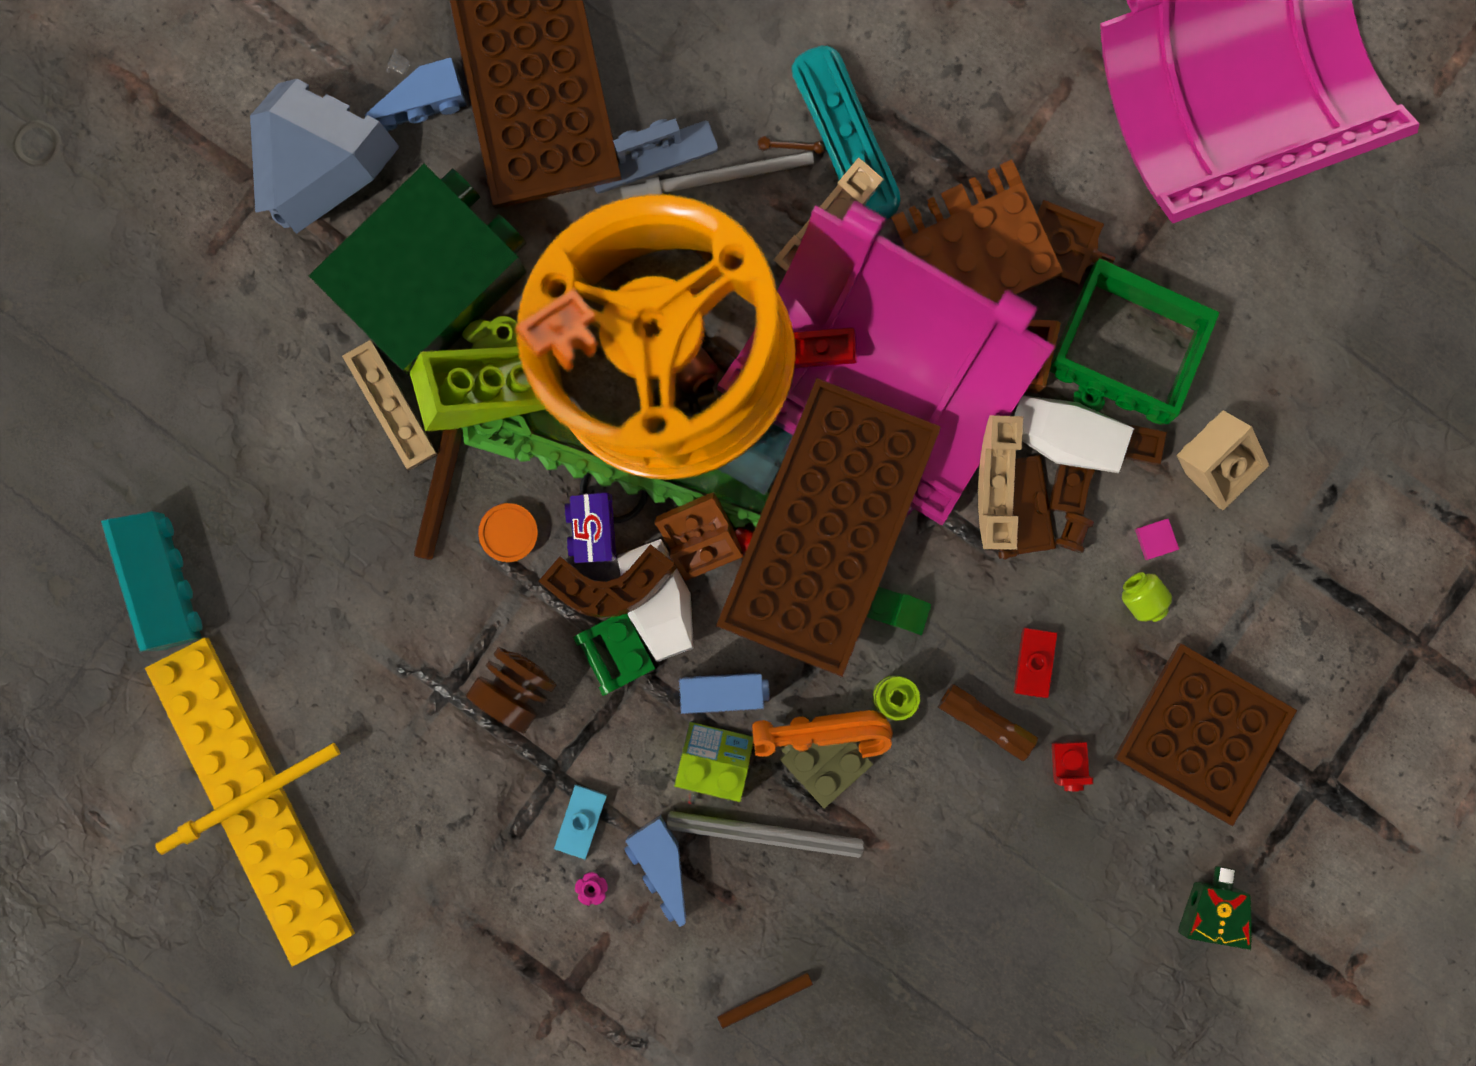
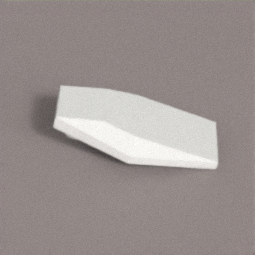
M1024 395L1021 397L1014 415L1023 416L1022 441L1056 464L1114 473L1120 472L1134 429L1078 402Z
M659 539L617 555L620 574L622 575L629 570L650 544L672 561L663 540ZM676 569L650 600L628 613L629 618L658 662L694 649L691 593L680 572Z

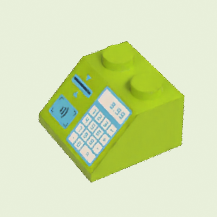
M690 722L674 787L740 802L748 771L753 737Z

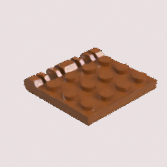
M1012 159L999 165L1009 187L1007 190H1004L995 168L987 171L988 179L997 193L995 196L985 199L979 180L976 177L968 180L978 202L974 206L971 205L962 183L940 193L950 214V217L946 219L943 218L935 198L927 199L928 208L937 222L932 226L925 228L920 211L915 206L909 208V212L918 230L915 234H913L903 211L891 216L907 252L996 305L999 304L1007 290L1018 295L1063 274V270Z

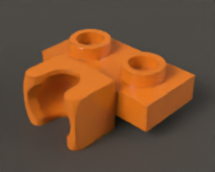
M574 289L516 326V333L537 359L552 349L553 355L566 370L573 368L572 360L574 353L572 349L578 348L587 356H593L597 348L594 337L586 329L588 325L595 321V315Z

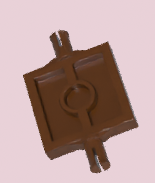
M1046 200L1042 201L1037 216L1063 270V274L1055 278L1078 286L1085 270L1091 263H1096L1100 258L1113 264L1115 256L1113 257L1097 250L1098 238L1104 223Z

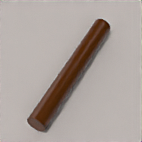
M807 972L717 1016L722 1029L812 986V980Z

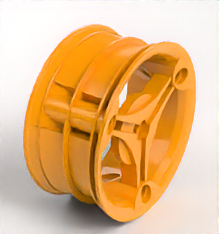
M672 195L630 197L604 205L586 214L564 230L540 257L524 289L517 325L574 289L582 300L585 298L605 306L603 313L589 308L595 315V321L592 325L599 328L601 345L609 360L621 372L637 380L642 411L630 418L622 428L604 423L581 410L570 400L562 384L560 362L553 355V350L551 349L537 359L517 334L522 366L529 384L538 399L552 415L570 428L582 445L597 458L620 471L644 478L669 480L698 476L716 470L744 454L758 442L776 420L786 401L794 375L796 352L793 326L783 300L775 289L770 269L762 252L747 232L729 216L709 205L685 197ZM689 249L713 254L714 257L707 265L677 282L672 279L656 276L633 280L618 291L594 287L601 279L619 266L649 253L663 250ZM723 275L720 279H718L716 282H714L712 285H710L708 288H706L704 291H702L700 294L694 297L697 293H699L701 290H703L705 287H707L709 284H711L713 281H715L717 278ZM734 290L738 295L756 307V335L751 354L741 375L729 391L713 406L688 420L681 412L674 409L676 373L685 368L700 349L704 336L703 317L727 294ZM660 379L662 407H654L652 380ZM667 422L666 429L657 434L659 425Z

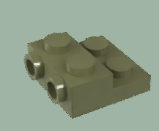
M812 742V746L805 751H798L793 745H786L780 749L784 753L780 757L782 763L823 808H826L873 765L867 757L862 758V754L854 742L818 746Z

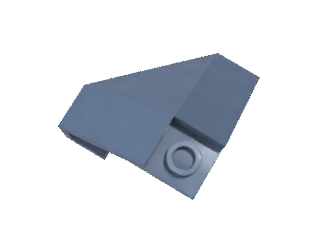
M299 79L278 83L250 115L255 213L269 210L275 222L284 228L291 227L296 234L373 181L399 148V145L380 121L369 115L362 119L349 112L350 106L328 94H325L322 98L308 91L309 84Z

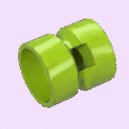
M897 675L881 679L875 685L872 693L876 709L887 718L893 720H905L911 717L918 710L920 704V693L916 685L909 679Z

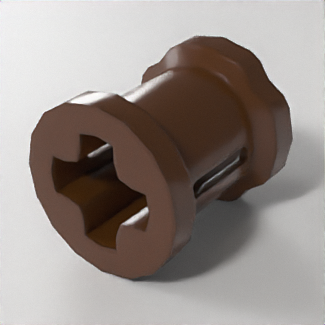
M1066 512V525L1061 538H1058L1055 544L1074 552L1083 553L1085 548L1082 545L1088 529L1093 527L1094 521Z

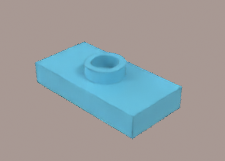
M577 784L575 785L554 847L555 850L586 859L607 794Z

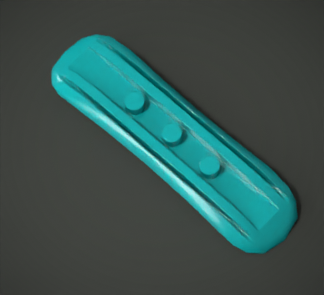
M821 45L808 49L795 58L792 65V76L822 137L838 179L840 180L858 157L884 179L864 206L887 220L898 211L901 202L900 191L867 121L843 59L830 46Z

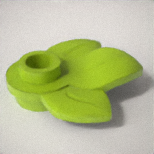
M499 316L492 321L475 320L462 332V336L470 343H473L471 349L518 347L517 322L509 316ZM501 326L509 329L510 334L506 339H502L498 335V329Z

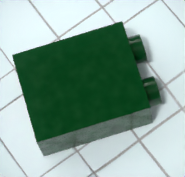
M425 163L308 275L409 376L410 370L420 352L447 351L462 336V332L471 322L480 319L527 273L521 260L516 255L527 243L512 225L499 214L486 225L470 209L481 198L475 189L455 169L452 168L440 179Z

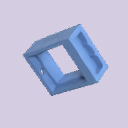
M760 672L692 676L679 679L681 714L763 709V701H770L769 682L767 679H762Z

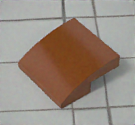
M715 492L656 516L655 525L669 545V556L676 564L678 571L685 581L743 557V551L735 531Z

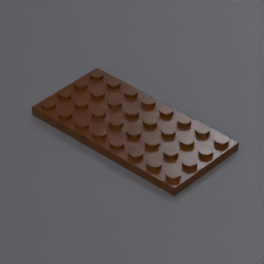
M450 0L494 208L498 209L622 180L584 1Z
M816 378L716 627L843 677L941 426Z

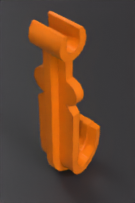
M872 710L818 716L811 722L806 717H795L790 722V725L773 727L772 723L765 720L756 721L752 724L755 755L760 757L773 754L778 746L793 745L796 750L805 751L812 746V742L818 746L859 741V752L862 754V758L881 755L887 752L892 745L893 731L890 722L887 721V718L882 713Z

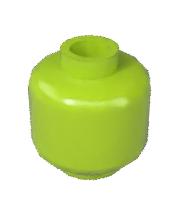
M1140 572L1131 576L1124 583L1122 601L1138 621L1147 622L1152 620L1157 622L1168 614V608L1172 603V594L1157 575Z

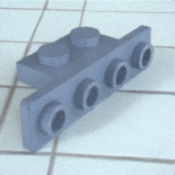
M676 118L669 121L661 119L653 122L647 129L638 132L630 130L622 133L618 139L613 140L622 180L594 186L596 193L600 194L716 153L718 146L709 122L703 121L679 129Z

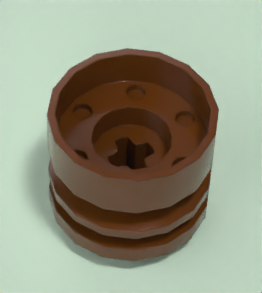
M498 647L494 652V656L505 665L502 667L497 663L488 661L486 666L496 676L495 680L492 681L479 676L466 696L476 706L499 722L524 734L538 715L527 702L529 699L544 704L547 701V697L537 687L539 686L546 691L553 692L557 684L547 676L540 666L525 656Z

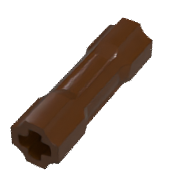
M955 684L950 685L939 702V709L958 721L969 725L1023 762L1036 746L1038 737L980 703L974 696Z

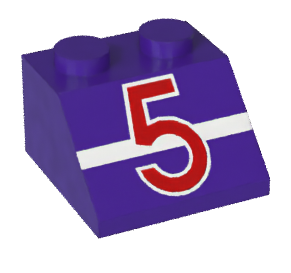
M597 493L570 496V503L565 504L566 523H572L573 536L567 537L568 555L574 556L575 563L616 560L612 494Z

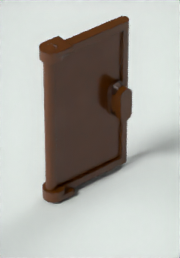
M1041 455L1015 459L1013 515L1018 516L1017 549H999V559L1006 560L1010 557H1016L1018 554L1056 549Z

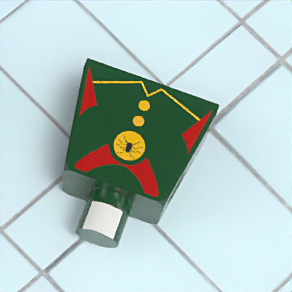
M1215 866L1212 884L1195 882L1193 884L1178 933L1187 939L1251 950V897L1249 893L1233 888L1235 869Z

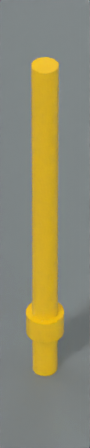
M332 743L196 821L189 820L177 827V832L155 844L158 853L163 855L183 843L188 845L201 837L200 833L340 755L339 748L335 743Z

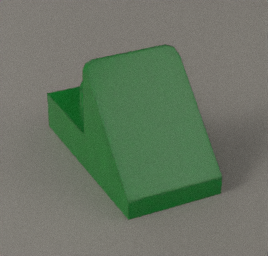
M878 586L866 618L922 635L932 604L904 593L900 594Z

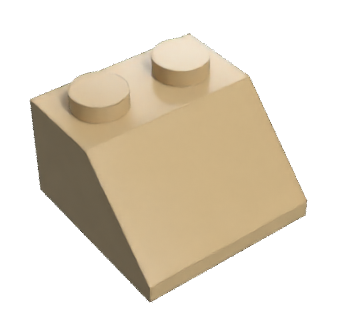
M1224 410L1215 419L1210 421L1176 455L1186 475L1221 510L1230 505L1269 467V463L1252 426Z

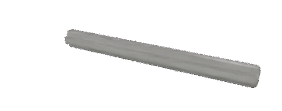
M675 811L669 812L667 818V829L673 831L857 858L862 856L864 842L859 838Z

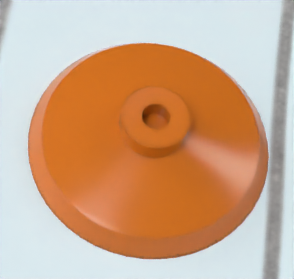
M503 503L494 506L486 512L480 522L478 536L483 550L490 557L501 562H515L524 558L532 551L537 541L538 529L534 517L527 509L517 504Z

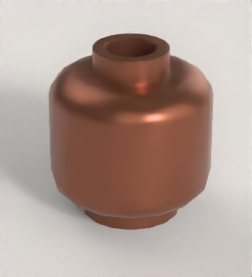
M700 347L693 360L676 373L675 382L687 394L699 393L712 388L716 384L718 367L707 352Z

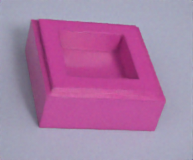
M1169 518L1135 529L1145 560L1179 550Z

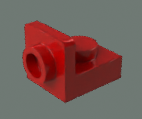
M1087 742L1051 743L1054 783L1064 786V791H1084V785H1092L1093 777L1089 776Z

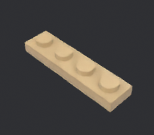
M369 340L342 356L406 469L410 471L436 456L438 453L375 343Z

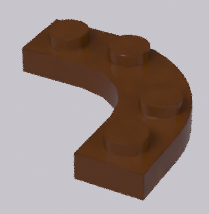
M1128 425L1134 429L1124 459L1160 465L1167 432ZM1059 464L1054 479L1049 510L1069 512L1080 516L1084 515L1089 484L1095 469Z
M650 544L629 570L619 578L607 582L593 581L582 575L559 556L538 582L571 609L587 616L607 618L629 613L645 604L677 569V566Z

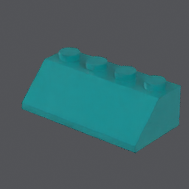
M152 511L101 521L140 652L165 651L202 639L200 634L202 621L196 611L194 612L190 599L193 598V592L189 582L184 580L181 571L183 558L180 551L174 547L171 538L174 535V529L170 519L165 517L163 513Z

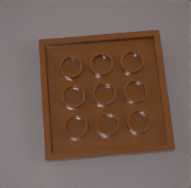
M1177 644L1115 754L1114 759L1228 825L1234 826L1297 710L1185 645Z

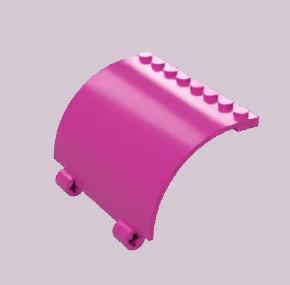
M1126 0L1131 10L1130 13L1100 23L1102 53L1108 87L1123 137L1143 181L1172 224L1418 133L1419 122L1402 104L1397 105L1369 60L1356 22L1352 0Z
M855 201L842 221L822 208L815 206L802 241L777 292L788 311L793 332L855 328L857 363L795 368L788 396L773 424L794 435L815 380L818 378L941 426L910 507L938 524L943 525L980 464L982 444L989 416L1011 415L1055 346L1025 329L1036 312L1037 307L1008 290L999 304L996 305L881 237L879 233L884 226L886 218ZM756 328L738 357L733 361L719 382L717 390L726 394L741 375L753 348Z

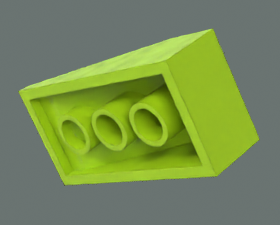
M519 347L420 352L410 370L425 431L458 429L547 409L529 384L519 355Z

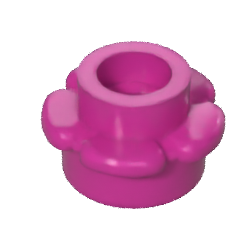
M586 873L582 879H578L576 882L575 892L578 893V900L582 904L587 906L591 904L599 905L606 898L605 892L608 890V884L597 873ZM590 886L594 887L595 891L592 893L588 890Z

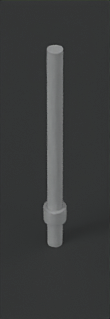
M812 151L669 179L659 180L656 177L646 179V183L621 187L623 199L644 195H662V193L812 165L814 164Z

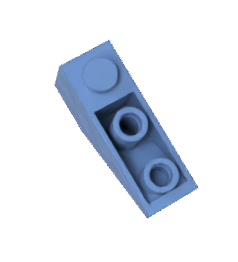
M452 58L419 66L365 114V117L369 115L380 121L387 131H391L397 127V124L408 121L410 123H420L427 120L430 115L437 113L448 115L459 111L460 107L467 104L457 68Z
M660 815L627 836L625 841L628 846L624 849L634 865L639 863L646 874L642 878L650 892L653 894L657 891L664 903L660 907L670 922L675 920L679 927L686 923V910L679 843L671 830L667 829V824Z

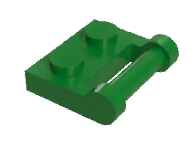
M628 613L611 617L572 637L575 644L581 646L601 685L598 688L602 696L656 669ZM601 635L621 674V676L612 679L592 640Z

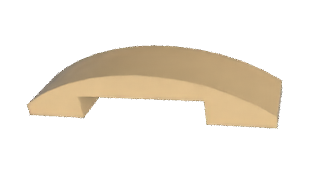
M858 157L838 181L837 187L822 203L820 208L843 221L852 204L857 201L865 205L884 179ZM809 220L774 259L786 272L802 241Z
M990 415L987 422L981 450L978 480V511L983 549H1017L1018 516L1013 515L1016 450H1022L1023 416Z

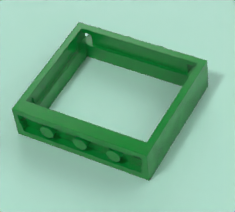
M1099 258L1087 275L1053 355L1049 372L1055 374V377L1062 382L1076 383L1084 387L1086 392L1093 396H1104L1115 401V404L1122 409L1140 412L1146 415V418L1153 423L1168 425L1180 413L1220 312ZM1096 286L1195 330L1166 403L1066 358Z

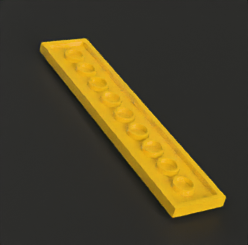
M204 637L145 667L214 810L276 776L271 762L208 637ZM283 787L221 822L292 967L355 934Z

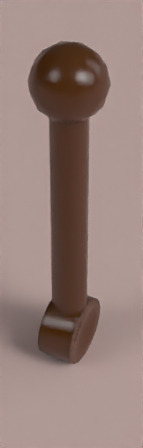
M765 136L758 140V147L762 151H767L770 147L813 150L817 154L825 151V144L821 141H817L814 144L770 141Z

